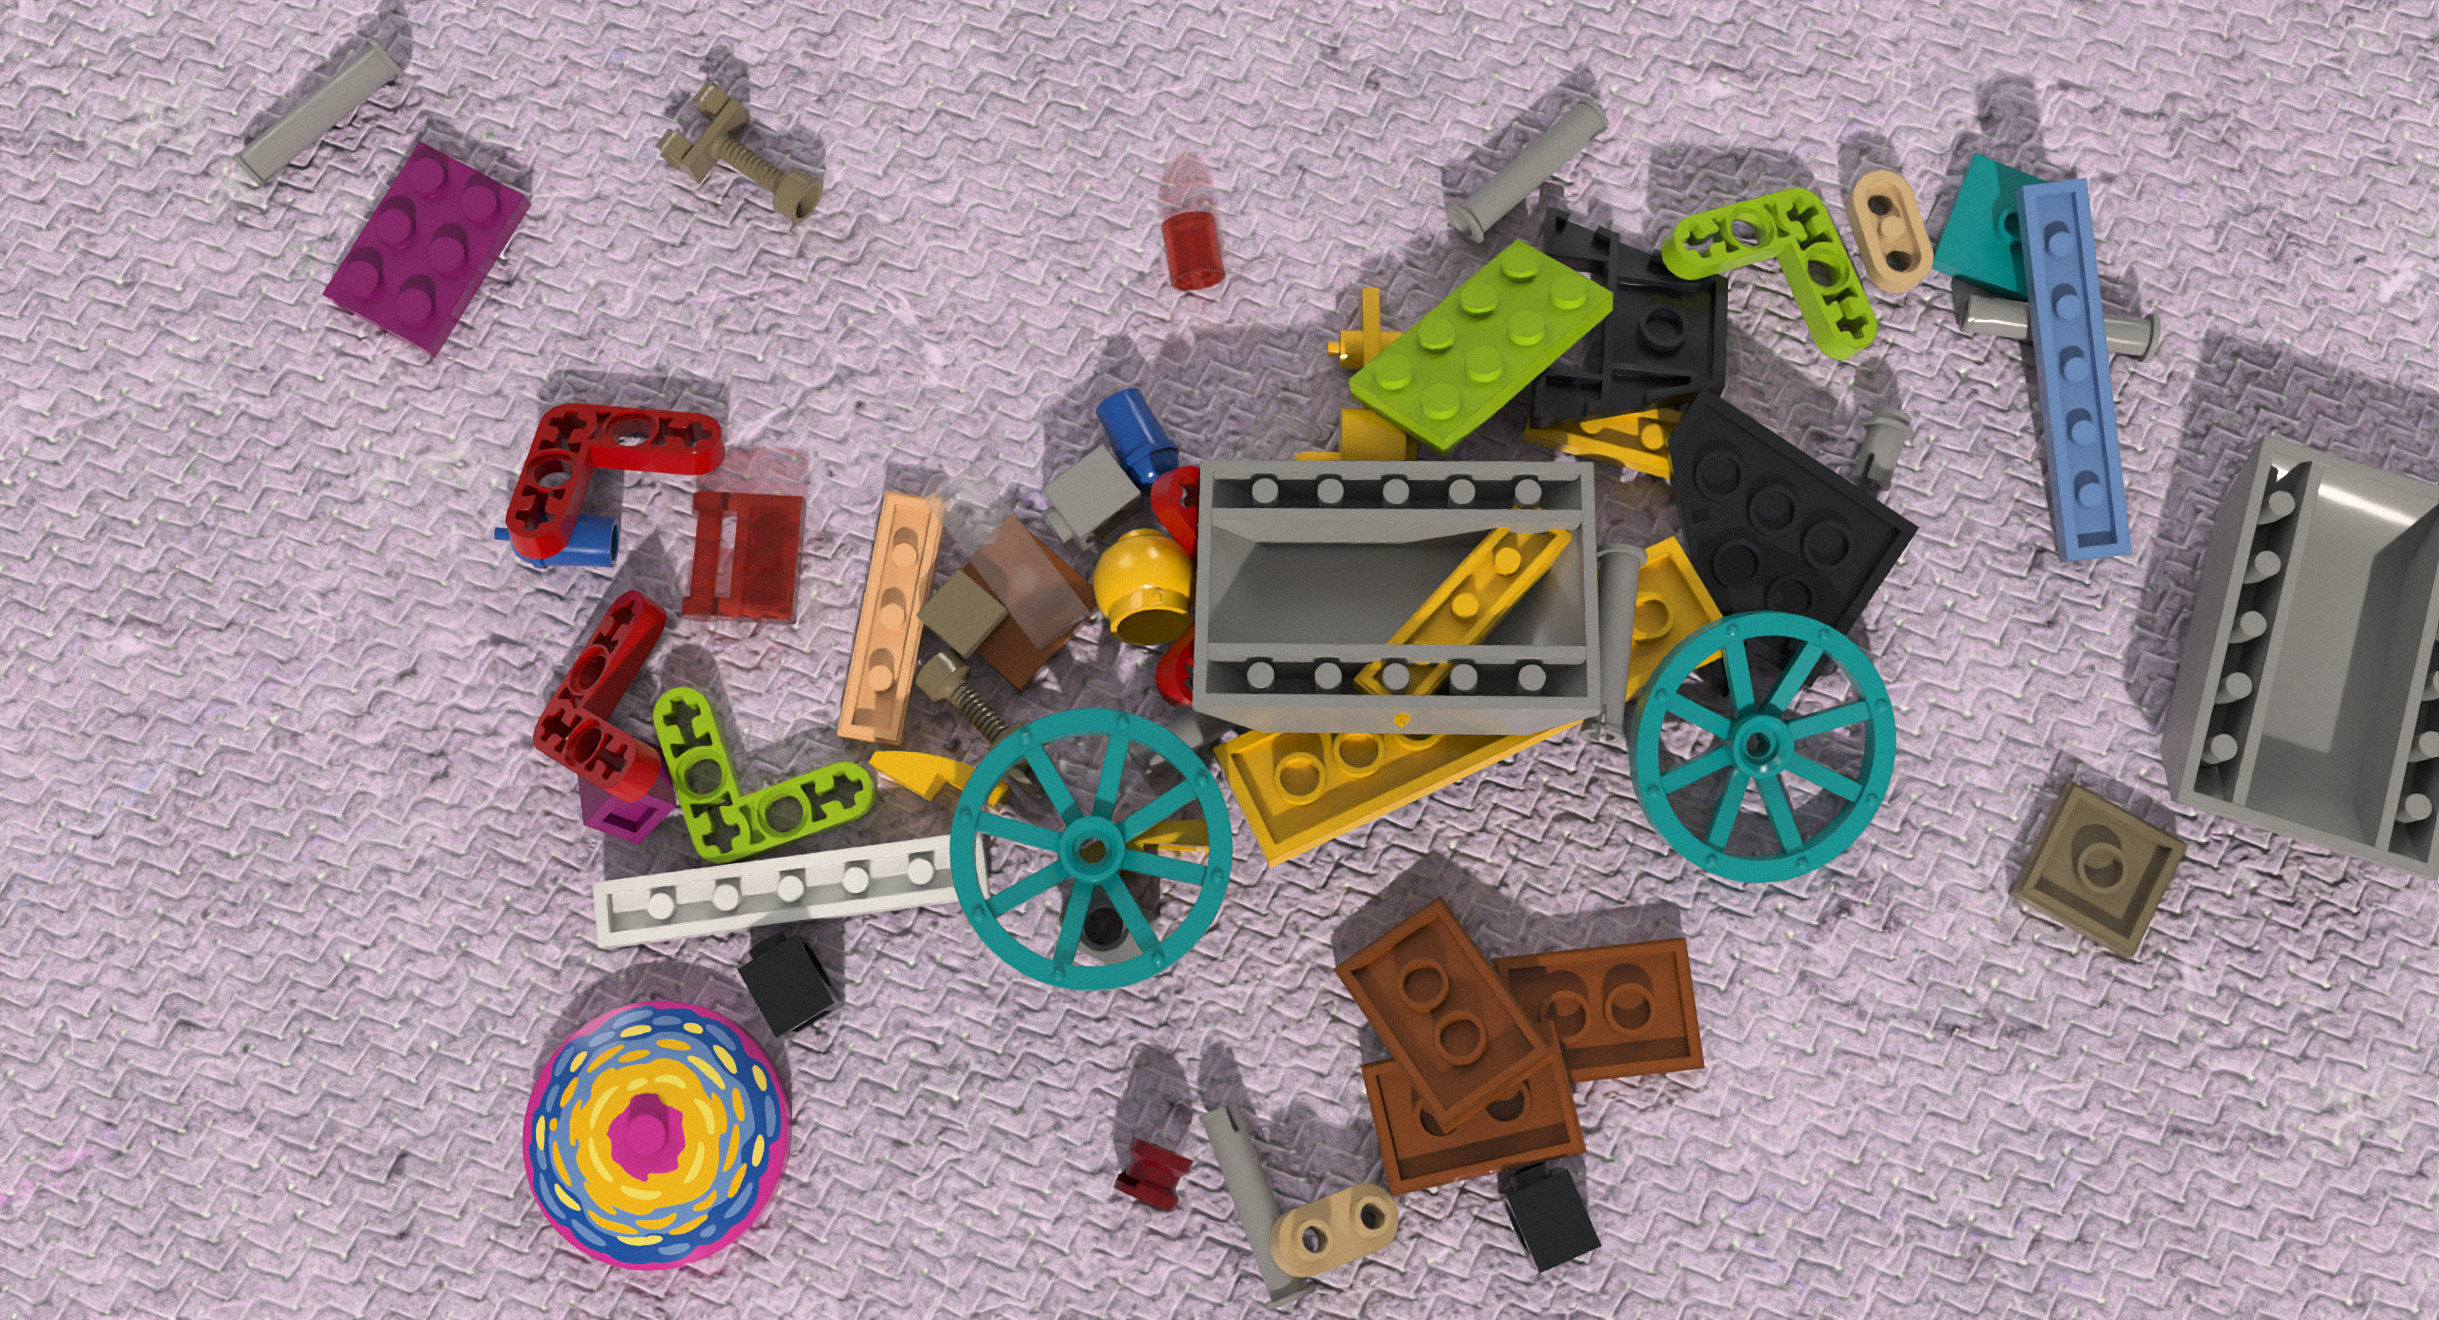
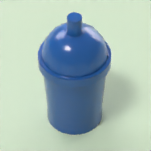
M1129 388L1119 391L1105 399L1097 407L1096 415L1105 430L1120 467L1137 489L1143 492H1151L1152 485L1157 477L1165 472L1179 468L1178 447L1173 440L1167 437L1139 389Z
M540 509L542 514L540 524L548 522L546 511ZM579 513L571 539L566 548L557 555L546 559H530L517 553L512 545L507 528L496 527L494 538L495 540L510 541L515 555L526 563L532 564L534 568L546 569L548 566L614 568L618 557L620 529L619 521L616 517Z

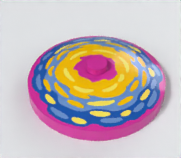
M645 1001L613 1009L594 1018L568 1037L546 1063L534 1085L527 1105L523 1126V1158L530 1188L541 1211L554 1229L578 1250L598 1261L630 1270L655 1271L682 1267L706 1259L730 1246L749 1231L766 1211L777 1193L787 1168L791 1150L792 1116L789 1098L779 1070L768 1052L745 1028L721 1013L702 1006L675 1001Z

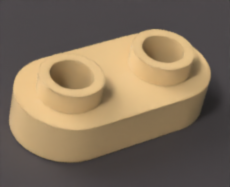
M1876 170L1867 173L1852 189L1846 203L1847 215L1866 272L1870 280L1884 291L1891 293L1910 291L1929 273L1934 259L1933 249L1913 190L1909 183L1895 172ZM1874 201L1881 204L1885 210V215L1874 214L1869 209L1868 202ZM1887 257L1899 259L1904 266V271H1895L1890 268L1887 263Z
M1363 1183L1345 1188L1282 1214L1275 1221L1270 1232L1269 1246L1271 1255L1278 1267L1291 1276L1305 1278L1325 1273L1386 1247L1393 1240L1398 1229V1210L1389 1193L1377 1185ZM1364 1206H1368L1375 1215V1224L1372 1229L1367 1228L1361 1220V1211ZM1307 1228L1311 1229L1318 1238V1246L1314 1253L1308 1251L1303 1244V1234Z

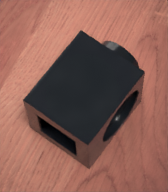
M783 932L777 933L750 949L749 954L752 960L737 969L776 1038L790 1039L845 1005L807 938L793 935L787 939Z
M1542 1162L1527 1166L1509 1175L1513 1186L1498 1194L1530 1268L1542 1273L1602 1246L1568 1169L1556 1167L1549 1170L1547 1163Z

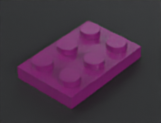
M420 141L322 295L338 307L436 358L531 204L521 193Z

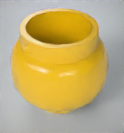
M1137 529L1123 534L1115 544L1103 552L1093 573L1094 594L1100 612L1110 621L1111 635L1118 641L1137 646L1168 643L1177 640L1193 622L1192 611L1196 606L1197 566L1189 553L1175 539L1167 537L1163 532L1155 529Z

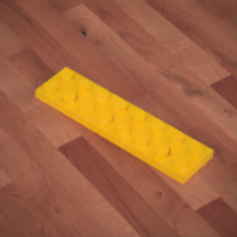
M1675 536L1644 549L1648 557L1646 564L1640 567L1625 702L1641 695L1652 672L1679 642L1702 626L1723 617ZM1600 570L1597 571V580H1598V583H1599ZM1721 649L1707 657L1695 669L1723 657ZM1583 719L1529 735L1260 732L1253 729L1214 747L1213 752L1269 868H1272L1582 723Z

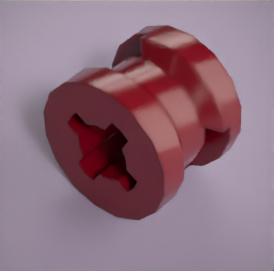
M1133 1136L1128 1148L1132 1157L1126 1171L1118 1174L1113 1187L1134 1198L1174 1212L1179 1200L1175 1191L1180 1177L1189 1174L1194 1160Z

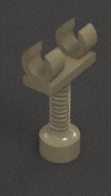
M706 82L692 100L700 105L697 109L712 121L711 125L695 145L676 131L668 129L655 145L657 149L662 151L660 156L679 171L688 174L691 179L699 184L717 161L722 159L773 193L772 204L776 211L795 224L803 222L811 215L820 201L823 192L822 182L800 168L785 174L782 170L761 158L740 142H737L735 139L750 121L740 102L730 98L713 84Z
M951 648L945 649L932 657L922 667L917 675L916 684L935 703L943 702L947 699L950 700L989 741L991 745L987 749L990 752L1004 738L1023 726L1018 721L1011 727L997 715L996 711L968 684L967 680L971 674V667L956 651ZM1024 757L1007 774L1017 782V785L1029 798L1044 800L1040 793L1032 785H1029L1032 784L1028 779L1032 768ZM1049 757L1055 769L1057 770L1059 776L1061 777L1059 769L1057 768L1053 760Z

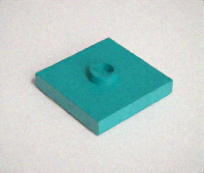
M1975 153L1968 161L1933 250L1934 259L1931 268L2008 300L2028 302L2015 191L2021 186L2048 182Z

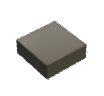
M959 568L916 616L963 659L967 660L1009 613L1004 606Z

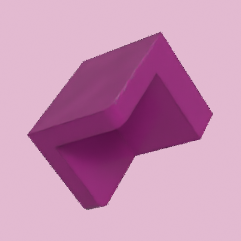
M634 737L655 749L660 755L661 760L659 775L652 788L642 798L631 803L623 802L579 775L577 777L583 825L640 844L677 804L673 781L662 748ZM624 760L622 766L618 769L619 772H621L627 763L626 760Z

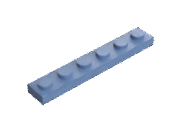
M2087 178L2021 186L2015 191L2059 560L2060 563L2130 555L2132 554Z

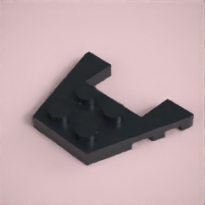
M1548 207L1543 222L1541 252L1574 271L1602 274L1604 276L1603 287L1613 292V311L1602 319L1599 374L1546 368L1533 380L1529 429L1539 430L1690 404L1702 387L1720 397L1725 388L1729 278L1719 274L1696 280H1686L1677 277L1664 264L1660 250L1654 249L1651 255L1619 242V233L1602 226H1598L1595 232L1568 221L1570 213L1558 208Z

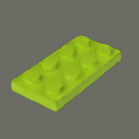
M1517 238L1349 379L1351 397L1445 457L1612 312L1613 292Z

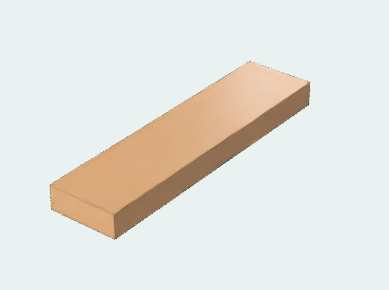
M885 491L837 736L841 739L903 749L926 631V625L918 619L916 614L927 604L933 595L950 507L946 500Z

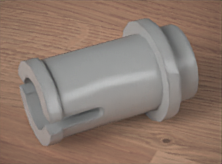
M1876 407L1873 415L1864 419L1862 425L1867 430L1855 469L1851 473V481L1872 490L1876 482L1878 483L1877 489L1879 491L1890 490L1891 480L1904 441L1912 439L1914 434L1913 429L1909 427L1912 418L1908 414L1893 408Z

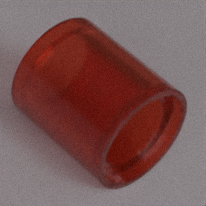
M1203 211L1186 212L1172 216L1161 224L1171 286L1174 289L1181 291L1205 289L1225 279L1224 263L1215 216L1213 214Z

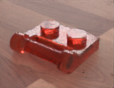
M713 491L693 493L691 512L697 516L690 596L683 597L681 618L696 622L736 621L796 625L807 502L803 496ZM728 517H737L730 597H715L722 521Z

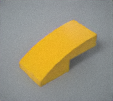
M877 751L868 762L879 773L930 803H933L945 782L963 792L969 778L976 769L965 763L941 756L907 751ZM1000 780L986 806L998 813L1001 812L1013 792L1006 782Z
M1205 820L1159 822L1125 844L1126 849L1146 852V849L1209 853L1208 830ZM1101 840L1082 849L1080 855L1088 863H1097L1103 859L1106 848ZM1121 869V871H1120V873H1119V874L1144 875V874H1141V873H1136V872L1127 871V870H1123V869Z

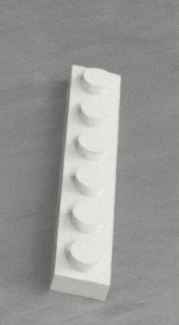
M977 832L976 868L985 898L991 897L985 840L984 834ZM950 835L593 882L598 948L609 949L958 902L950 868Z

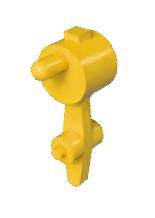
M1362 288L1361 330H1340L1339 342L1328 341V357H1339V369H1362L1403 334V331H1380L1379 288ZM1362 404V408H1340L1338 452L1302 451L1294 457L1293 461H1416L1417 439Z

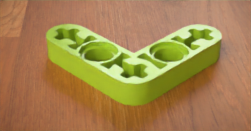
M1790 188L1688 216L1682 219L1662 241L1661 255L1664 264L1677 277L1686 280L1704 278L1776 257L1814 342L1820 351L1830 358L1848 360L1871 344L1877 335L1878 325L1875 314L1828 211L1821 199L1810 190ZM1787 213L1791 218L1800 217V219L1803 222V225L1800 223V221L1791 222L1787 217ZM1733 221H1741L1752 227L1757 237L1756 246H1747L1737 240L1732 230ZM1711 238L1713 239V244L1701 255L1697 250H1687L1684 246L1685 241L1689 246H1697L1706 243ZM1813 243L1811 246H1809L1808 248H1806L1804 251L1801 250V248H1800V246H1799L1800 244H1802V246H1803V248H1804V247H1806L1808 244ZM1808 261L1819 262L1828 269L1832 278L1831 286L1819 285L1811 278L1807 268ZM1834 297H1838L1840 301L1839 304L1836 300L1832 302L1829 306L1826 305V303L1831 301ZM1836 323L1840 326L1849 325L1853 335L1850 331L1840 332Z
M683 686L672 688L665 692L655 704L653 711L654 726L693 845L700 856L713 864L727 865L747 862L859 821L867 816L875 806L878 793L874 779L861 766L847 761L833 763L744 796L716 709L712 702L697 690ZM685 702L693 710H700L701 715L695 716L692 719V727L696 738L703 743L711 738L712 745L692 747L679 756V748H690L691 745L687 733L679 726L671 725L670 720L679 716L678 705ZM700 760H715L722 772L720 784L715 790L707 794L693 792L688 782L690 769ZM843 776H847L854 784H863V790L854 794L856 805L847 808L839 800L820 805L827 817L817 821L816 805L806 792L807 788L815 785V793L820 797H824L839 790L838 779ZM790 796L797 798L803 808V816L799 825L787 832H779L773 829L768 815L773 803L781 797ZM731 797L732 805L719 806L723 821L732 828H740V835L731 839L733 850L726 853L723 848L717 845H710L709 838L718 834L714 815L705 811L699 816L697 809L698 807L719 805Z

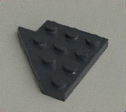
M1705 387L1699 389L1664 441L1687 558L1723 617L1736 613L1760 610L1788 612L1822 622L1846 636L1920 528ZM1779 635L1744 639L1747 663L1749 665L1754 656L1758 655L1783 672L1802 643V640ZM1822 653L1802 685L1811 688L1831 658ZM1723 657L1708 664L1714 692L1727 698L1730 692Z

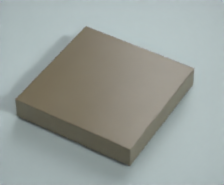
M2071 781L2063 785L2008 895L2123 958L2134 957L2188 844Z

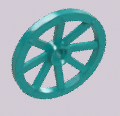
M1760 610L1736 613L1708 623L1689 634L1661 660L1645 684L1635 708L1629 736L1628 757L1634 792L1641 810L1657 835L1677 854L1701 869L1722 878L1740 882L1769 883L1789 880L1814 871L1835 859L1851 846L1874 818L1887 792L1893 772L1896 755L1895 718L1888 692L1878 671L1861 649L1839 631L1817 620L1788 612ZM1773 635L1794 637L1802 640V643L1759 709L1756 710L1743 640ZM1720 649L1722 651L1734 716L1730 719L1676 693L1679 686L1695 667ZM1822 653L1826 654L1848 678L1858 699L1781 721V716ZM1666 711L1720 737V745L1661 773L1659 771V738ZM1864 721L1865 749L1857 782L1793 752L1795 740ZM1755 733L1759 745L1756 750L1751 749L1747 751V740ZM1729 765L1730 767L1709 825L1701 842L1678 819L1666 795ZM1784 769L1847 799V802L1836 817L1819 833L1804 843L1776 776ZM1750 777L1754 779L1782 852L1763 856H1742L1724 852Z
M1102 708L1072 709L1036 719L1017 729L996 745L979 763L969 778L954 813L950 834V868L959 903L969 923L980 939L1005 963L1036 981L1057 988L1090 992L1115 990L1146 981L1164 972L1181 960L1205 935L1216 918L1229 884L1233 852L1231 823L1223 795L1212 773L1190 746L1174 733L1144 717L1124 711ZM1074 736H1110L1091 816H1083L1043 746ZM1132 741L1163 757L1185 780L1117 825H1114L1111 822L1129 743ZM1024 757L1065 823L1066 828L1063 833L983 812L990 795L1000 780ZM1197 798L1208 830V866L1126 849L1125 844ZM977 832L1057 853L1060 859L986 900L979 883L976 868ZM1093 838L1101 840L1106 848L1103 859L1097 863L1084 861L1080 855V847L1092 842ZM1121 869L1202 887L1188 916L1163 942H1159L1119 876ZM1072 877L1075 881L1053 960L1047 959L1020 944L998 922L997 918ZM1095 885H1102L1143 954L1124 962L1110 965H1073Z

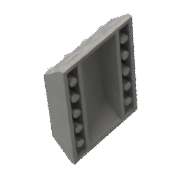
M2263 435L2257 440L2216 513L2161 740L2160 753L2172 802L2425 880H2438L2439 486L2272 436Z
M1201 460L1193 710L1260 732L1529 735L1600 715L1602 704L1594 462ZM1514 505H1516V507L1518 506V507L1521 508V509H1512V508L1514 507ZM1539 506L1542 510H1537L1534 508ZM1510 528L1509 533L1548 534L1549 529H1565L1572 532V539L1549 570L1480 645L1386 644L1492 529ZM1373 661L1387 662V667L1382 674V686L1393 695H1361L1352 687L1353 679L1368 663ZM1415 662L1430 663L1429 667H1436L1439 663L1457 664L1451 671L1450 678L1434 696L1405 695L1409 688L1410 677L1406 667H1414ZM1395 714H1411L1410 722L1404 729L1394 722Z

